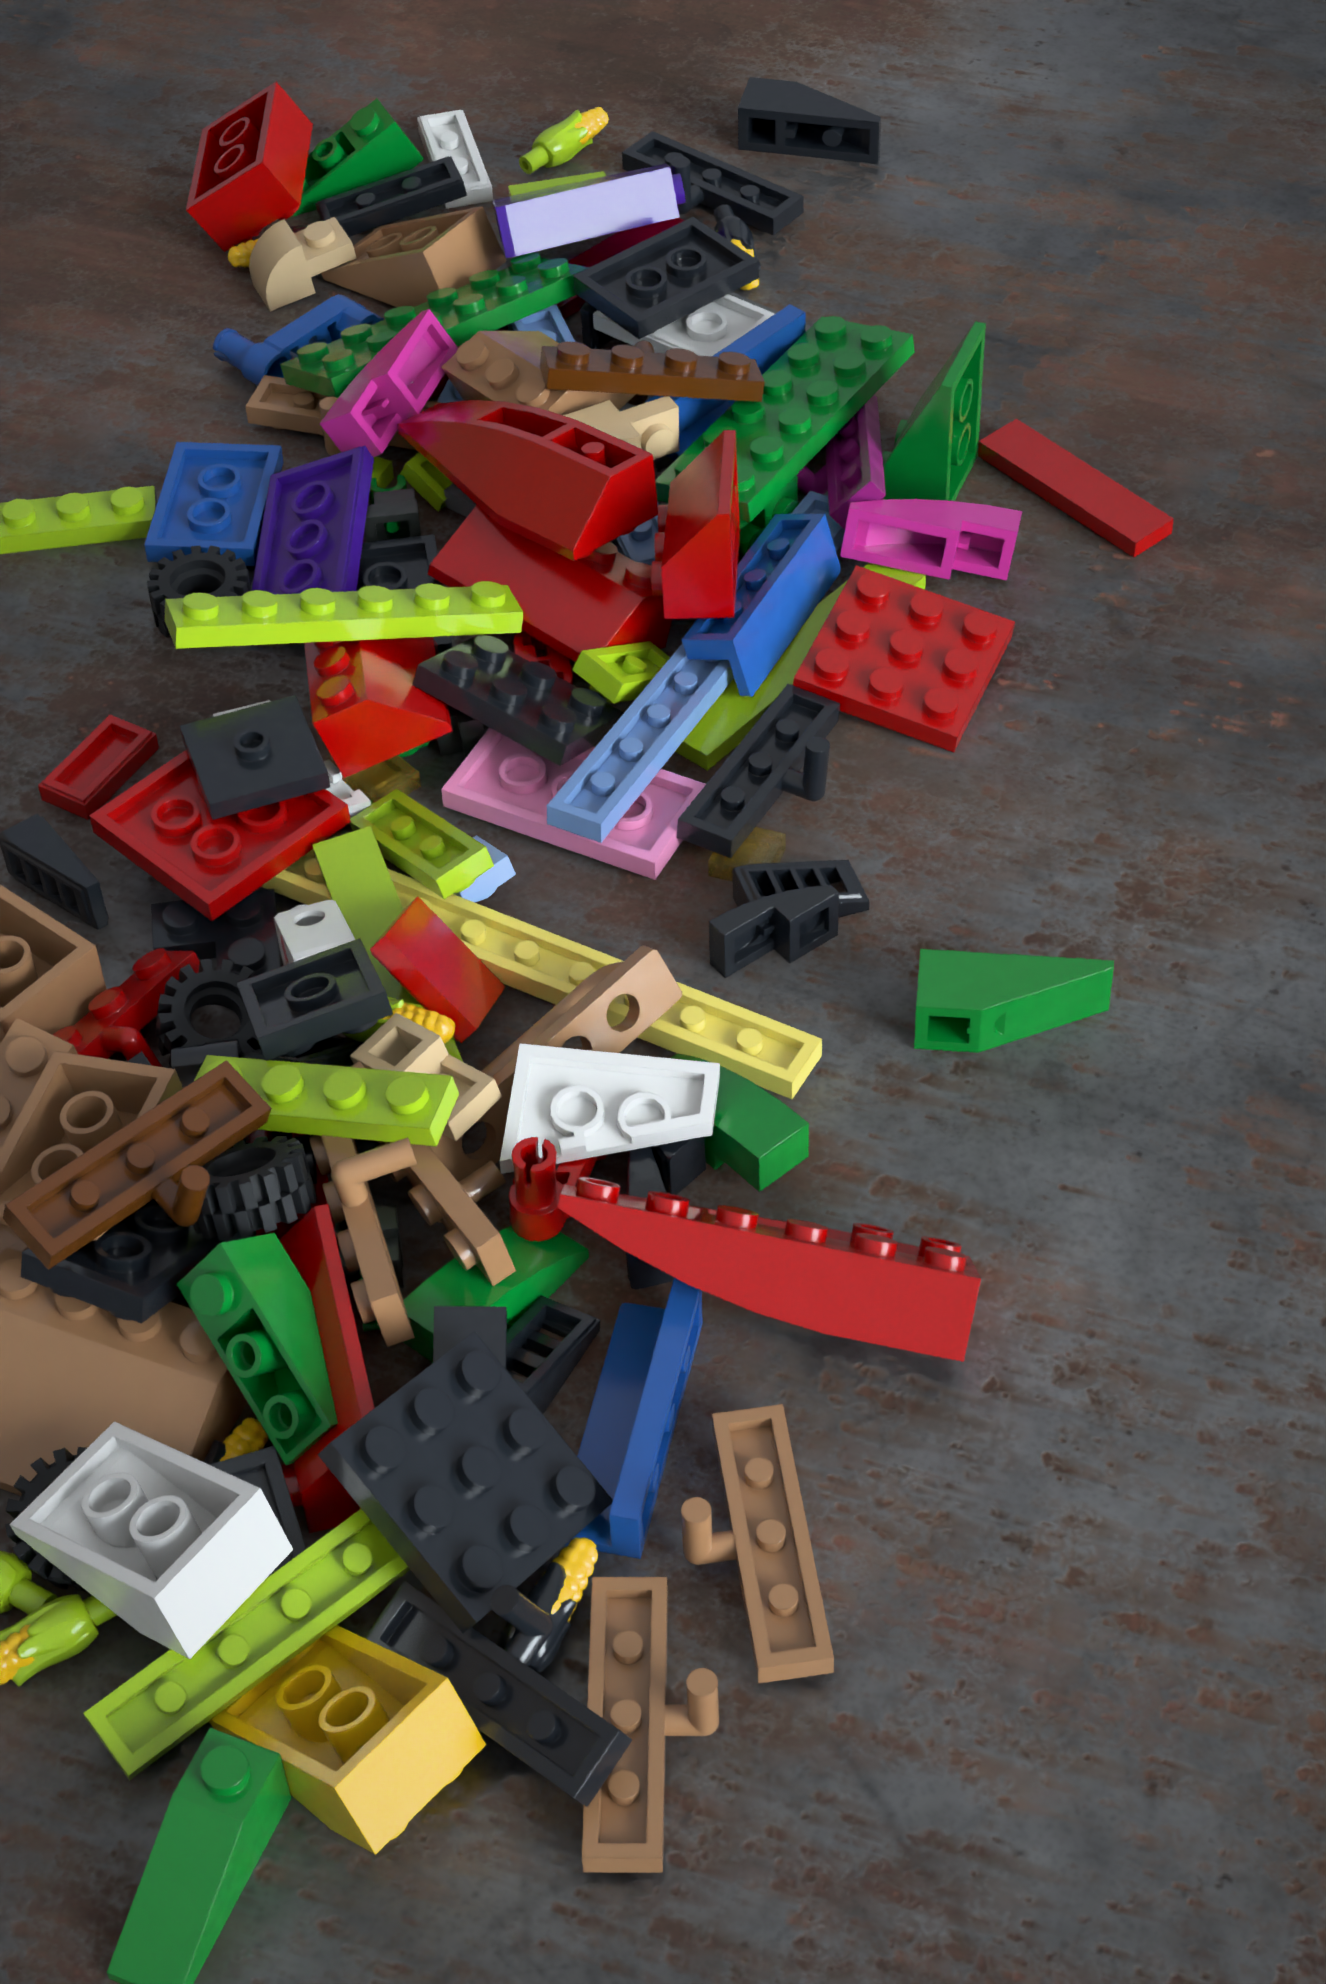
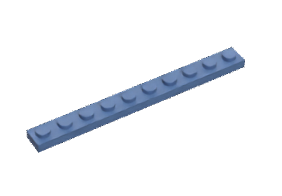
M809 491L791 514L825 513L837 551L843 543L845 530L829 515L828 496ZM682 643L546 805L547 824L602 843L734 679L729 660L688 659Z

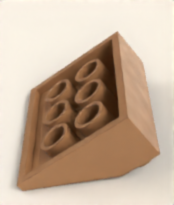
M5 1246L0 1254V1489L21 1496L22 1493L14 1487V1484L20 1475L29 1482L37 1475L30 1466L41 1457L50 1465L55 1462L53 1451L66 1448L72 1455H77L78 1447L88 1448L114 1421L202 1462L214 1440L223 1443L248 1402L191 1308L169 1302L142 1324L133 1320L119 1319L107 1310L73 1297L57 1295L48 1287L22 1278V1252Z

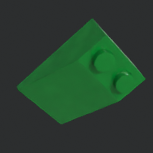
M974 322L923 393L909 419H902L895 435L894 447L891 452L884 451L882 454L886 496H884L883 500H956L978 457L986 323Z

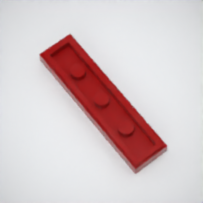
M1018 419L1011 421L981 439L978 443V457L1132 557L1138 556L1172 534L1174 518Z

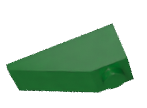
M209 1728L169 1802L107 1970L110 1980L120 1984H194L292 1799L279 1753Z

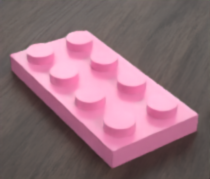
M489 728L443 786L441 792L443 807L656 880L683 841V839L677 838L678 818L706 784L660 769L602 843L548 825L546 806L595 747H591L559 766Z

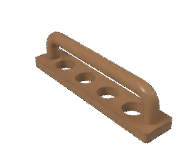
M643 945L625 961L606 965L592 973L481 1071L495 1079L502 1095L477 1121H483L487 1128L484 1144L474 1153L465 1154L462 1148L464 1134L457 1141L442 1134L437 1147L429 1146L458 1182L490 1160L494 1164L500 1160L520 1043L562 1047L571 1037L579 1036L582 1042V1050L620 1053L682 997L680 987L659 952ZM626 994L629 1000L627 1016L617 1026L610 1027L607 1021L609 1004L617 996Z

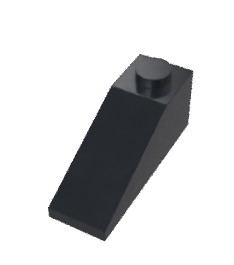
M749 78L738 106V150L873 164L879 163L880 116L795 81Z

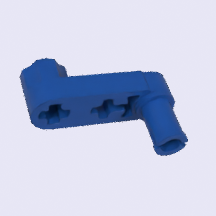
M338 294L266 338L264 342L254 343L240 335L236 330L226 328L214 340L213 350L216 351L214 356L241 370L245 379L258 386L264 375L284 378L280 364L298 357L297 350L301 347L318 342L331 343L342 338L340 333L348 327L359 324L373 325L383 321L384 318L367 310L364 306L345 295Z

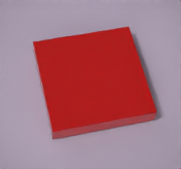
M418 896L402 910L370 948L371 954L426 1010L436 1011L454 1021L455 1032L453 1038L460 1043L477 1030L506 987Z

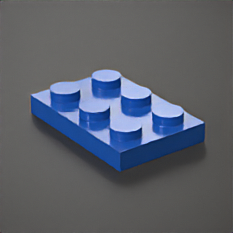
M176 442L144 544L147 562H158L163 557L173 561L172 552L181 549L184 555L192 554L191 546L200 545L202 553H207L210 546H217L220 548L221 555L228 549L235 553L236 560L241 558L245 562V566H256L270 476L281 472L284 464L282 447L280 445Z

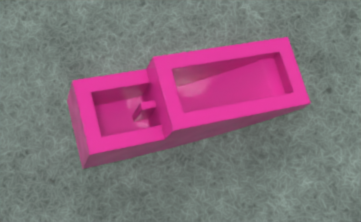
M430 309L419 313L373 357L339 396L320 422L321 427L341 452L366 446L373 457L381 455L398 430L397 424L421 412L444 376L445 372L441 367L457 352L458 347Z
M888 499L851 502L840 557L948 580L950 579L952 569L1007 581L1022 511L946 500Z

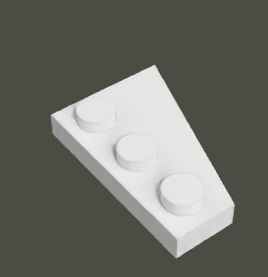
M520 1043L500 1156L501 1174L514 1172L511 1157L512 1150L518 1142L530 1137H538V1155L540 1158H542V1144L544 1140L550 1141L555 1146L557 1152L556 1164L711 1136L713 1133L720 1079V1063Z

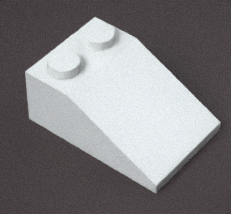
M115 1421L9 1524L19 1538L139 1633L188 1659L192 1658L293 1550L261 1488Z

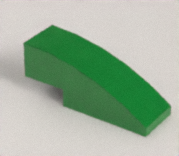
M679 1053L671 1057V1059L709 1062L698 1057ZM720 1066L713 1133L711 1136H705L706 1163L714 1170L726 1163L760 1192L809 1157V1122L758 1085Z
M509 1226L499 1231L516 1271L495 1286H492L476 1265L466 1271L456 1258L452 1259L403 1300L415 1337L403 1343L433 1363L434 1306L507 1307L508 1330L541 1295L549 1298L589 1258V1250L562 1232L548 1240L539 1242L528 1241L519 1237L513 1231L512 1226Z

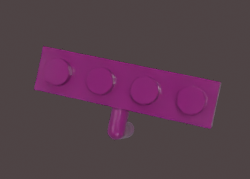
M875 395L825 445L826 465L815 474L807 466L797 474L798 489L805 496L809 491L823 495L828 491L829 515L844 530L851 502L883 500L884 496H886L878 399Z

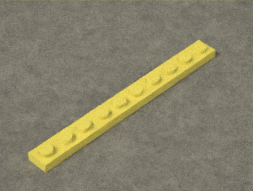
M313 849L261 886L266 889H274V892L306 905L331 900ZM388 869L403 909L418 896L503 984L555 1005L598 969L623 961L452 894L443 899L417 880ZM679 982L677 984L682 991V997L637 1037L675 1053L698 1057L712 1063H720V1066L750 1080L759 1087L789 1099L794 1098L822 1056V1038ZM626 994L617 996L609 1004L607 1021L610 1027L617 1026L627 1016L629 1000Z

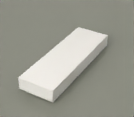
M463 110L417 117L418 132L429 163L451 156L464 181L467 196L445 203L446 209L492 201V185Z

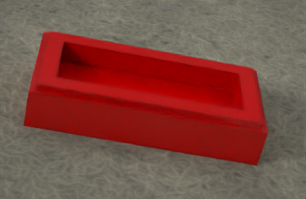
M109 715L38 785L41 800L89 820V815L101 808L159 749L156 733Z

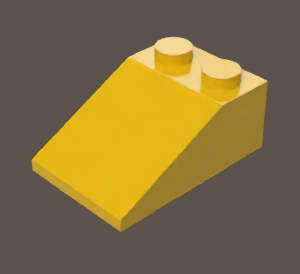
M338 1625L209 1721L212 1727L218 1731L279 1753L291 1796L331 1830L375 1855L390 1840L400 1835L408 1822L444 1786L454 1781L460 1775L463 1768L487 1745L448 1677Z

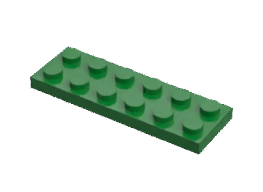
M536 252L516 256L510 260V267L500 271L486 270L478 272L469 277L470 284L458 289L443 288L433 291L427 295V302L415 307L400 306L384 313L385 320L373 325L359 324L348 327L340 333L342 338L328 344L318 342L301 347L297 350L298 357L280 364L285 383L328 397L339 398L373 357L422 311L430 309L458 347L470 340L478 331H495L575 296L573 276L589 267L570 264L566 258H541L540 254Z
M822 316L762 375L765 381L762 402L736 400L655 480L657 500L668 503L670 482L724 430H736L740 520L751 522L915 353L913 334L894 331L883 325L869 326L845 321L837 316Z

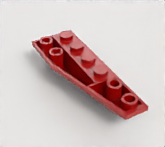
M465 400L438 403L397 424L399 435L499 525L573 561L591 555L595 549L621 535L633 532L637 526L659 515L653 454L576 419L538 407L505 401Z
M580 1177L577 1186L565 1184L563 1186L558 1203L560 1210L625 1252L692 1287L752 1312L823 1334L964 1362L981 1277L970 1256L962 1254V1245L956 1242L922 1236L920 1245L916 1246L893 1240L894 1231L871 1224L853 1223L852 1232H847L804 1220L787 1219V1221L759 1217V1214L754 1211L734 1206L718 1205L717 1210L689 1205V1199L665 1192L649 1191L647 1198L619 1194L620 1185L595 1178Z

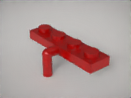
M163 948L155 949L145 954L134 963L132 967L134 973L120 986L103 991L89 1003L88 1009L90 1012L74 1026L64 1027L52 1035L74 1045L79 1055L108 1059L115 1052H122L128 1061L142 1051L152 1066L163 1067L140 1033V1030L157 1016L160 995L164 994L165 984L172 976L179 981L180 969L190 964L195 973H198L199 958L194 951H165Z

